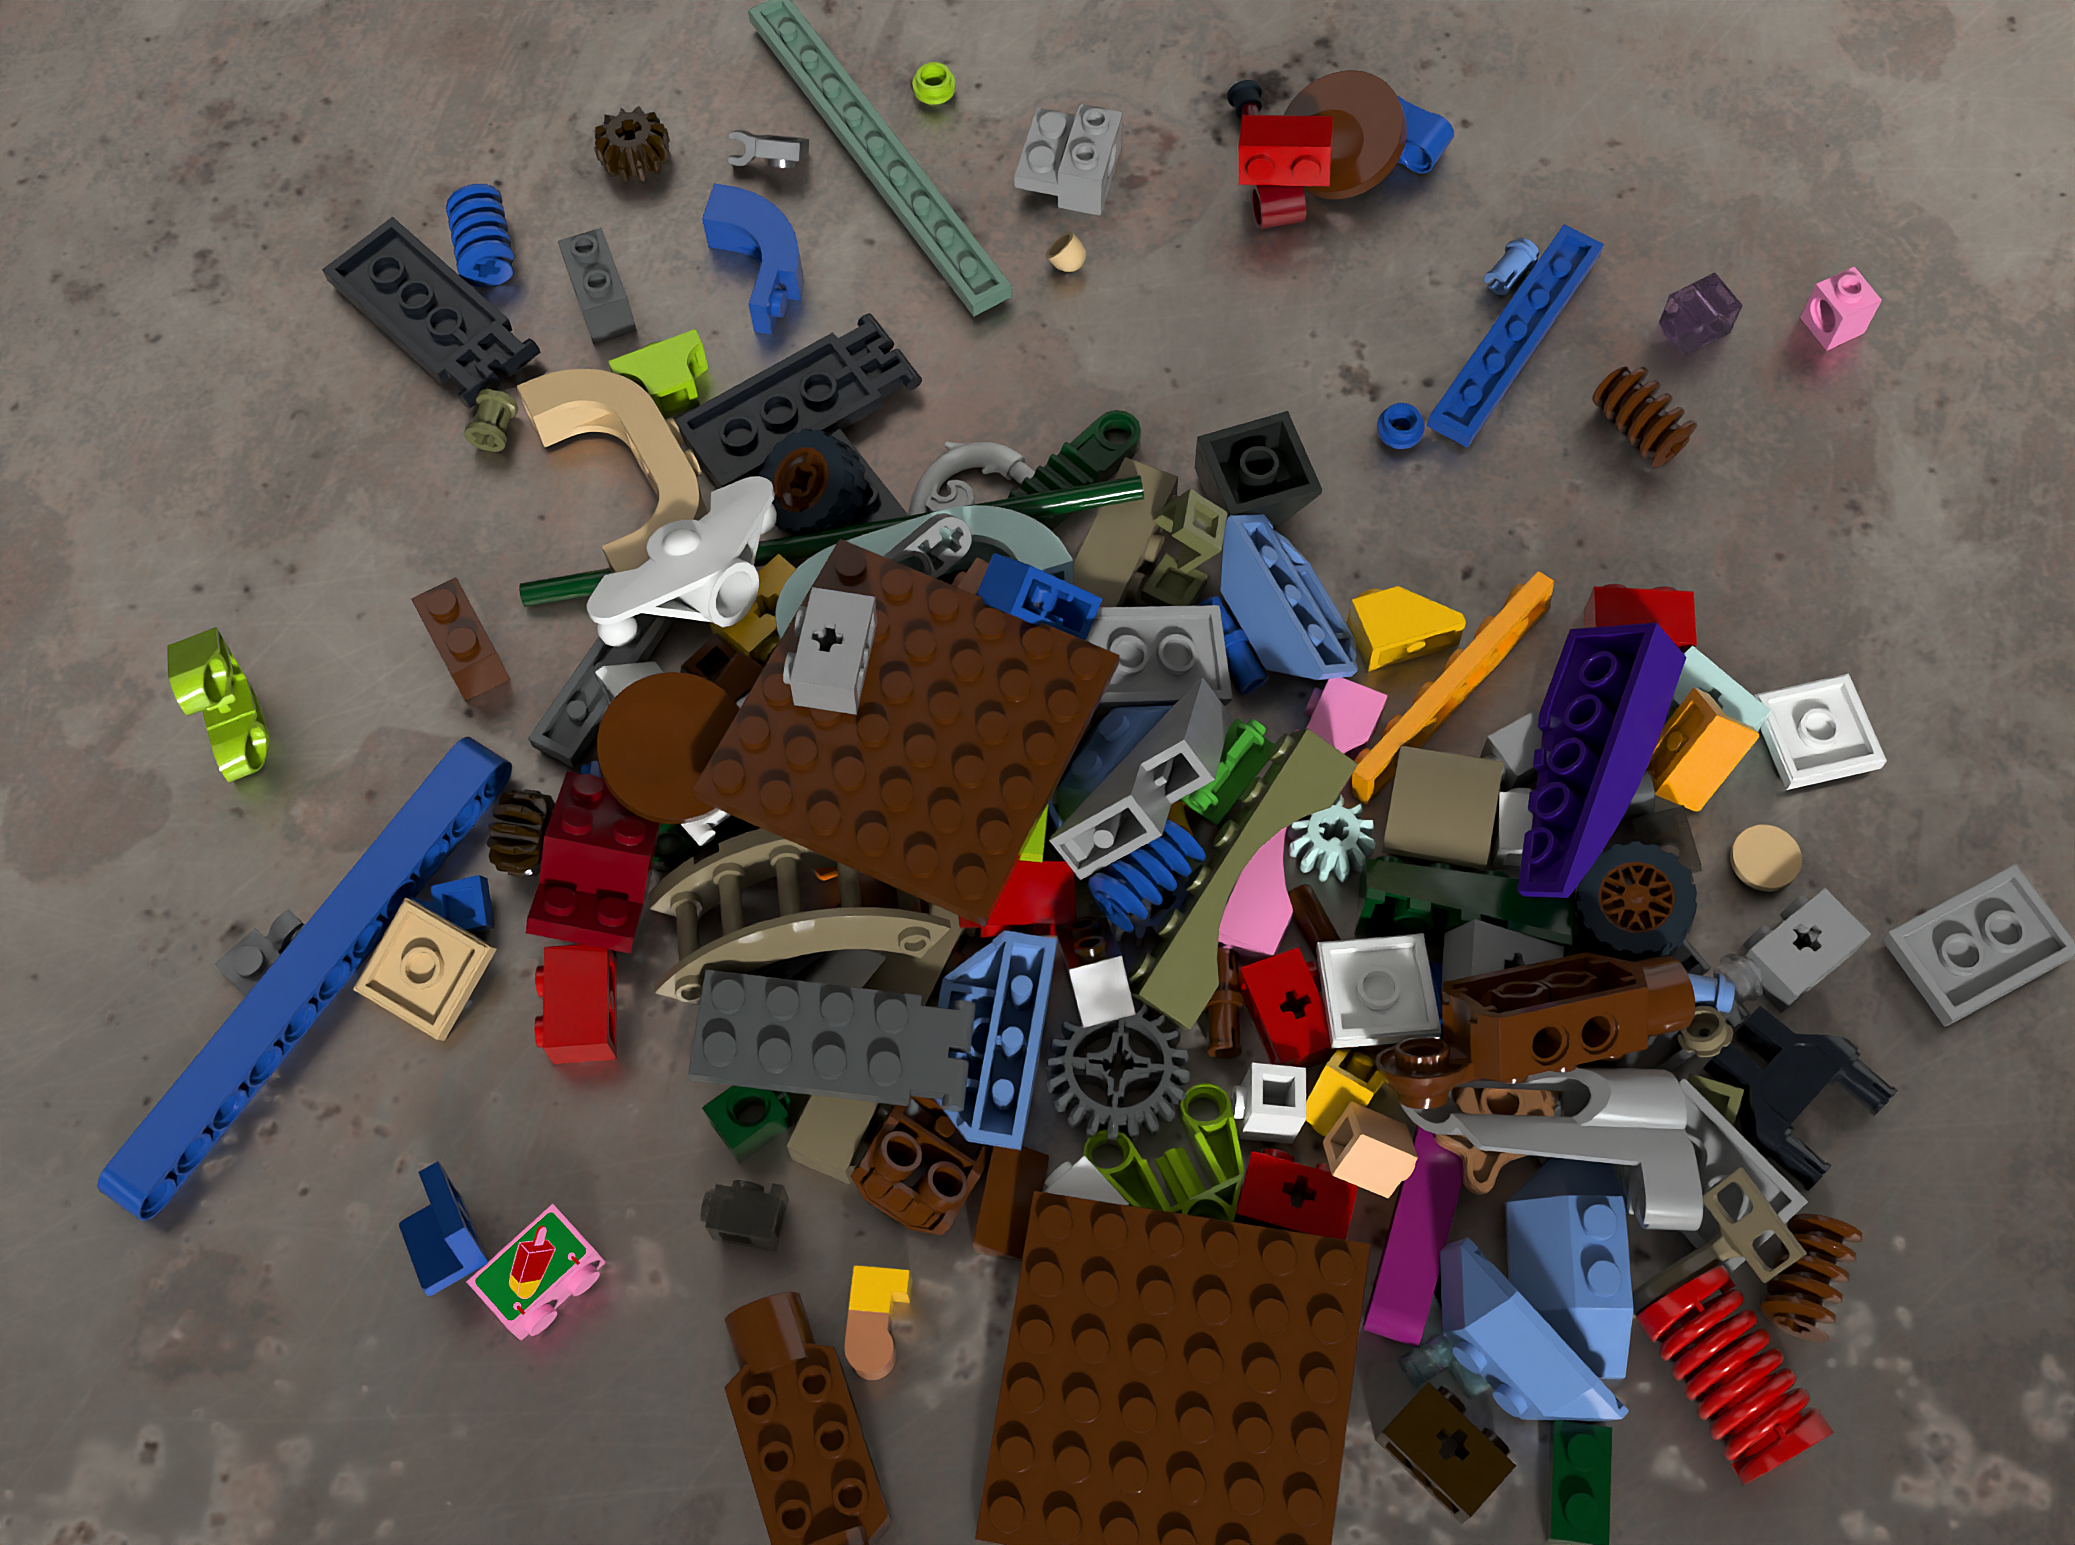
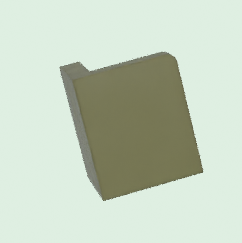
M1192 489L1187 490L1156 511L1154 517L1155 524L1170 532L1172 537L1181 542L1177 569L1184 573H1188L1222 551L1228 514L1227 511Z

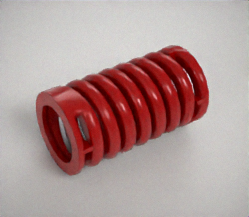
M1721 1265L1664 1296L1638 1314L1636 1319L1649 1340L1656 1344H1661L1659 1355L1662 1360L1675 1362L1671 1369L1674 1379L1682 1382L1688 1381L1684 1387V1394L1687 1399L1691 1401L1702 1400L1696 1409L1699 1418L1704 1421L1716 1419L1709 1428L1711 1437L1716 1441L1732 1438L1725 1445L1723 1455L1727 1461L1734 1462L1730 1465L1744 1486L1830 1436L1834 1431L1819 1409L1810 1407L1803 1409L1810 1401V1395L1806 1389L1795 1388L1784 1393L1795 1384L1797 1375L1790 1368H1783L1771 1373L1784 1360L1780 1350L1771 1348L1752 1357L1770 1343L1771 1336L1767 1330L1757 1329L1735 1340L1756 1325L1758 1317L1753 1310H1743L1718 1323L1741 1306L1744 1301L1742 1292L1738 1289H1732L1736 1285L1724 1265ZM1716 1290H1720L1721 1295L1701 1305L1700 1302ZM1756 1454V1455H1755L1754 1457H1752L1749 1461H1747L1746 1458H1748V1457H1750V1456Z

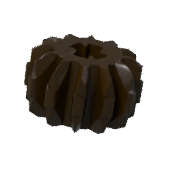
M638 106L632 112H626L620 107L619 115L617 116L605 114L604 125L595 127L596 147H594L597 160L604 166L609 176L620 175V178L626 184L632 177H638L644 182L645 176L649 172L660 175L661 164L669 162L670 139L667 129L664 127V124L660 123V119L656 116L655 112L645 114L640 106Z
M524 789L523 791L512 790L510 793H503L500 797L499 805L492 809L493 819L491 824L488 825L490 834L486 842L487 846L490 847V863L495 864L497 871L508 872V875L525 877V875L536 877L540 873L544 835L556 804L551 795L541 794L540 791Z

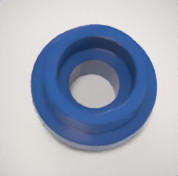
M1407 403L1391 405L1381 413L1377 422L1379 438L1386 445L1397 449H1406L1416 445L1421 440L1425 428L1420 412L1414 406ZM1400 426L1405 428L1406 430L1402 431L1395 429L1394 427Z

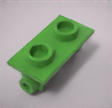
M1236 718L1228 728L1215 780L1181 798L1180 801L1217 827L1269 761L1268 755L1275 744L1264 737V734L1267 732L1266 728L1255 719H1250L1245 724Z

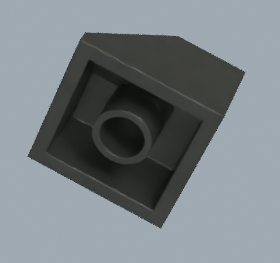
M1288 411L1197 436L1194 468L1207 499L1227 511V518L1230 515L1265 514L1273 523V530H1275L1322 493L1320 482Z

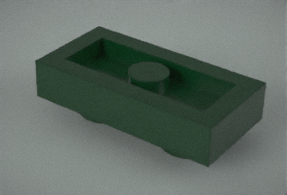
M1554 1420L1550 1423L1547 1542L1569 1545H1609L1612 1427Z

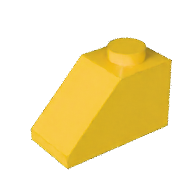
M1395 586L1385 590L1372 588L1352 599L1346 623L1356 639V647L1367 672L1458 646L1466 620L1463 614L1400 586Z
M1381 1044L1337 1049L1325 1065L1306 1101L1305 1121L1309 1122L1317 1133L1326 1137L1351 1101L1370 1108L1385 1082L1376 1067V1057L1383 1050L1390 1048V1046Z

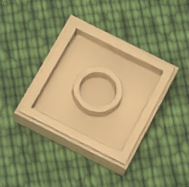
M405 898L353 990L433 1038L445 1041L497 948L415 900Z

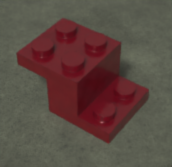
M567 771L544 835L539 884L527 917L525 933L631 954L651 883L657 838L662 823L644 819L626 809L611 794L603 778L591 774Z

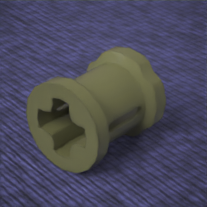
M484 389L477 395L478 409L473 422L466 426L464 436L469 443L479 449L490 452L502 451L507 443L505 432L509 420L514 418L518 412L517 402L510 395L502 391Z

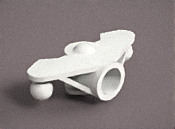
M754 476L741 479L711 492V511L699 521L679 520L671 522L653 533L646 547L649 560L638 569L604 575L586 605L590 618L595 623H598L597 632L603 642L609 646L620 648L630 644L637 635V622L634 616L640 613L713 622L721 627L732 626L741 621L753 606L759 589V575L754 567L760 535L769 532L776 524L777 512L772 504L775 496L772 482L767 478Z

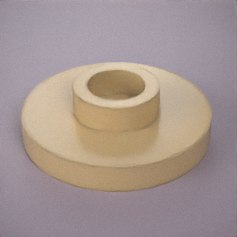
M1760 824L1751 826L1738 835L1731 847L1730 861L1734 872L1742 882L1756 890L1771 892L1781 890L1794 881L1801 870L1802 854L1797 842L1789 833L1776 826Z

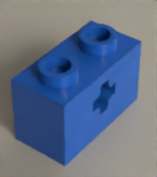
M993 553L976 594L983 598V604L1037 626L1041 623L1047 624L1083 640H1086L1103 599L1038 568L997 553Z

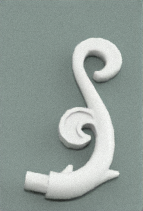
M947 441L944 443V447L949 452L943 454L932 463L920 478L912 495L908 515L975 504L972 488L960 480H950L947 482V489L951 493L949 496L941 497L938 495L942 484L951 476L963 470L984 468L982 473L985 475L999 473L1007 480L1015 479L1021 485L1026 477L1031 479L1035 471L1025 464L1026 459L1024 456L1005 445L994 442L955 443Z

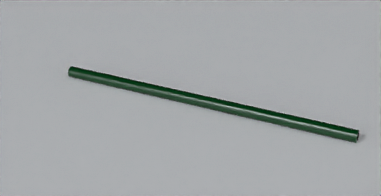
M1141 475L972 505L1010 509L1034 519L1144 500V491ZM936 511L760 541L754 567L768 564L778 554L787 561L810 558L816 553L837 544L839 539L846 541ZM610 568L520 583V598L523 606L529 607L591 596L604 575L612 573Z

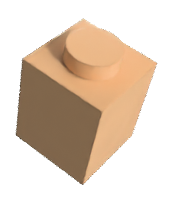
M1352 1101L1323 1140V1146L1333 1176L1388 1199L1400 1182L1410 1177L1418 1159L1406 1124Z

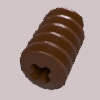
M1624 366L1610 373L1594 391L1592 401L1596 406L1604 407L1603 412L1605 416L1610 420H1616L1615 425L1618 431L1628 433L1627 439L1629 443L1636 447L1640 446L1639 452L1644 459L1652 460L1651 465L1653 469L1658 468L1673 459L1686 446L1690 436L1697 427V423L1694 420H1690L1680 426L1678 422L1685 414V410L1682 407H1676L1669 412L1666 411L1673 400L1670 393H1665L1656 399L1654 398V395L1660 388L1658 380L1648 382L1644 386L1641 384L1648 375L1646 367H1640L1630 372L1628 367Z
M1806 1213L1794 1215L1789 1219L1787 1228L1807 1254L1767 1282V1291L1771 1296H1766L1761 1300L1760 1311L1767 1320L1790 1335L1811 1342H1826L1830 1339L1829 1335L1815 1327L1816 1323L1834 1324L1836 1315L1823 1307V1302L1838 1304L1842 1303L1843 1294L1829 1284L1830 1282L1847 1283L1850 1278L1849 1273L1837 1266L1836 1263L1837 1261L1853 1263L1856 1260V1253L1843 1245V1241L1851 1243L1862 1242L1863 1233L1856 1227L1832 1217ZM1782 1241L1781 1251L1784 1255H1780L1775 1259L1774 1269L1789 1258V1251Z

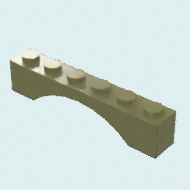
M1308 728L1292 732L1290 735L1285 733L1275 743L1268 755V759L1272 761L1269 769L1263 778L1256 777L1246 788L1240 800L1245 806L1235 822L1229 820L1220 829L1213 841V846L1217 848L1216 852L1207 866L1202 863L1191 874L1185 885V890L1189 892L1179 910L1172 908L1166 914L1156 932L1161 936L1150 954L1144 952L1129 972L1128 979L1133 981L1129 986L1132 998L1141 1004L1145 1003L1157 1015L1163 1014L1167 1021L1176 1028L1191 1030L1219 986L1217 966L1219 927L1227 899L1241 871L1259 848L1281 829L1309 814L1331 808L1358 765Z

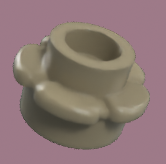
M1710 1006L1695 1007V1014L1691 1024L1678 1034V1042L1681 1048L1688 1053L1696 1052V1055L1702 1058L1718 1055L1721 1048L1728 1046L1733 1038L1732 1027L1726 1024L1725 1016ZM1704 1033H1710V1035H1709L1708 1037H1701V1036H1700L1701 1034H1704Z

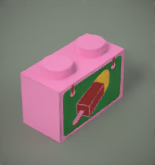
M552 1203L488 1261V1264L484 1265L466 1282L505 1327L522 1341L528 1334L535 1336L546 1329L557 1316L555 1309L571 1294L578 1296L588 1290L600 1275L598 1269L606 1262Z

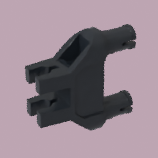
M1759 1006L1735 1034L1769 1064L1762 1069L1730 1043L1726 1047L1723 1046L1720 1053L1713 1056L1703 1069L1716 1081L1745 1089L1739 1108L1743 1137L1765 1159L1768 1157L1772 1158L1802 1184L1806 1191H1809L1823 1177L1822 1174H1825L1832 1165L1828 1161L1825 1162L1792 1133L1794 1127L1791 1125L1793 1121L1827 1083L1832 1086L1836 1082L1865 1106L1873 1116L1889 1102V1099L1898 1090L1894 1086H1890L1858 1059L1861 1055L1857 1051L1859 1047L1849 1039L1832 1035L1794 1033L1763 1007Z

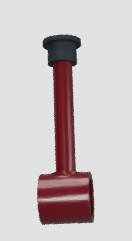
M1243 80L1234 84L1227 93V99L1229 104L1235 107L1237 115L1241 118L1242 115H1260L1262 108L1260 101L1262 89L1260 84L1254 80ZM1252 185V209L1258 229L1305 221L1306 200L1303 186Z

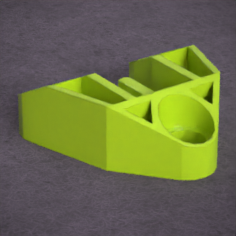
M217 627L167 645L168 679L175 698L187 716L202 711L213 755L225 779L228 782H232L259 771L265 763L271 736L257 695Z
M1209 1083L1192 1086L1186 1091L1185 1101L1181 1100L1179 1112L1181 1124L1192 1144V1151L1212 1188L1205 1189L1183 1146L1177 1149L1172 1148L1166 1151L1163 1156L1155 1159V1163L1177 1204L1173 1207H1170L1146 1159L1143 1160L1131 1140L1124 1133L1118 1131L1117 1142L1113 1144L1121 1150L1123 1162L1118 1167L1111 1169L1097 1167L1092 1159V1154L1098 1146L1106 1143L1110 1144L1107 1140V1129L1097 1132L1094 1137H1089L1083 1156L1129 1203V1206L1198 1217L1210 1216L1217 1220L1234 1222L1245 1171L1231 1103L1227 1093L1221 1087ZM1208 1098L1218 1106L1219 1115L1215 1120L1198 1121L1190 1116L1188 1107L1195 1099Z

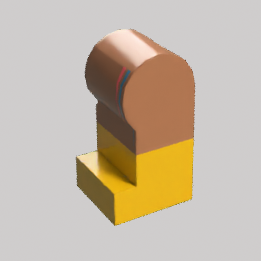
M856 1265L853 1267L844 1349L845 1356L853 1372L860 1378L869 1381L879 1380L888 1375L894 1368L897 1359L896 1347L891 1337L895 1302L910 1303L913 1282L910 1270Z

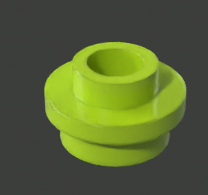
M926 63L917 70L913 78V93L917 99L927 104L944 103L955 93V77L949 68L942 63Z

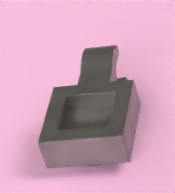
M736 130L729 133V139L740 140L746 147V152L743 156L731 155L728 157V163L735 166L746 165L753 161L755 157L769 158V166L794 168L795 161L799 162L809 157L808 138L769 134L764 136L755 135L746 130Z
M288 909L272 923L266 937L256 928L253 929L215 965L246 997L305 924Z

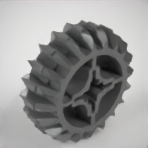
M1145 1003L1138 1007L1136 1015L1083 1028L1077 1012L1080 1027L1072 1022L1065 1021L1061 1025V1032L1065 1039L1053 1038L1050 1043V1050L1056 1056L1046 1059L1045 1068L1047 1072L1055 1076L1047 1080V1090L1049 1093L1060 1094L1054 1101V1107L1057 1112L1073 1109L1068 1117V1125L1071 1128L1080 1126L1085 1120L1088 1121L1086 1130L1088 1138L1094 1137L1099 1132V1129L1103 1128L1107 1129L1108 1143L1116 1144L1118 1131L1126 1130L1127 1137L1132 1143H1135L1139 1140L1138 1126L1143 1125L1151 1135L1157 1134L1159 1132V1124L1156 1116L1164 1121L1171 1122L1175 1118V1110L1171 1104H1181V1100L1185 1101L1186 1092L1180 1086L1190 1082L1191 1073L1180 1066L1188 1062V1051L1182 1048H1175L1181 1038L1178 1030L1162 1034L1167 1023V1018L1163 1014L1155 1017L1151 1022L1147 1020L1149 1008ZM1112 1036L1111 1043L1106 1050L1100 1053H1087L1086 1058L1079 1057L1082 1051L1091 1043ZM1128 1037L1141 1042L1149 1048L1159 1064L1151 1063L1150 1058L1136 1055L1129 1046ZM1120 1051L1122 1053L1121 1065L1125 1066L1123 1078H1120L1119 1090L1115 1092L1114 1078L1111 1077L1113 1064H1116L1117 1052ZM1075 1078L1085 1079L1086 1084L1101 1088L1107 1096V1106L1101 1105L1089 1098L1081 1090ZM1149 1084L1158 1085L1153 1094L1144 1101L1123 1108L1125 1097L1131 1091L1148 1089Z

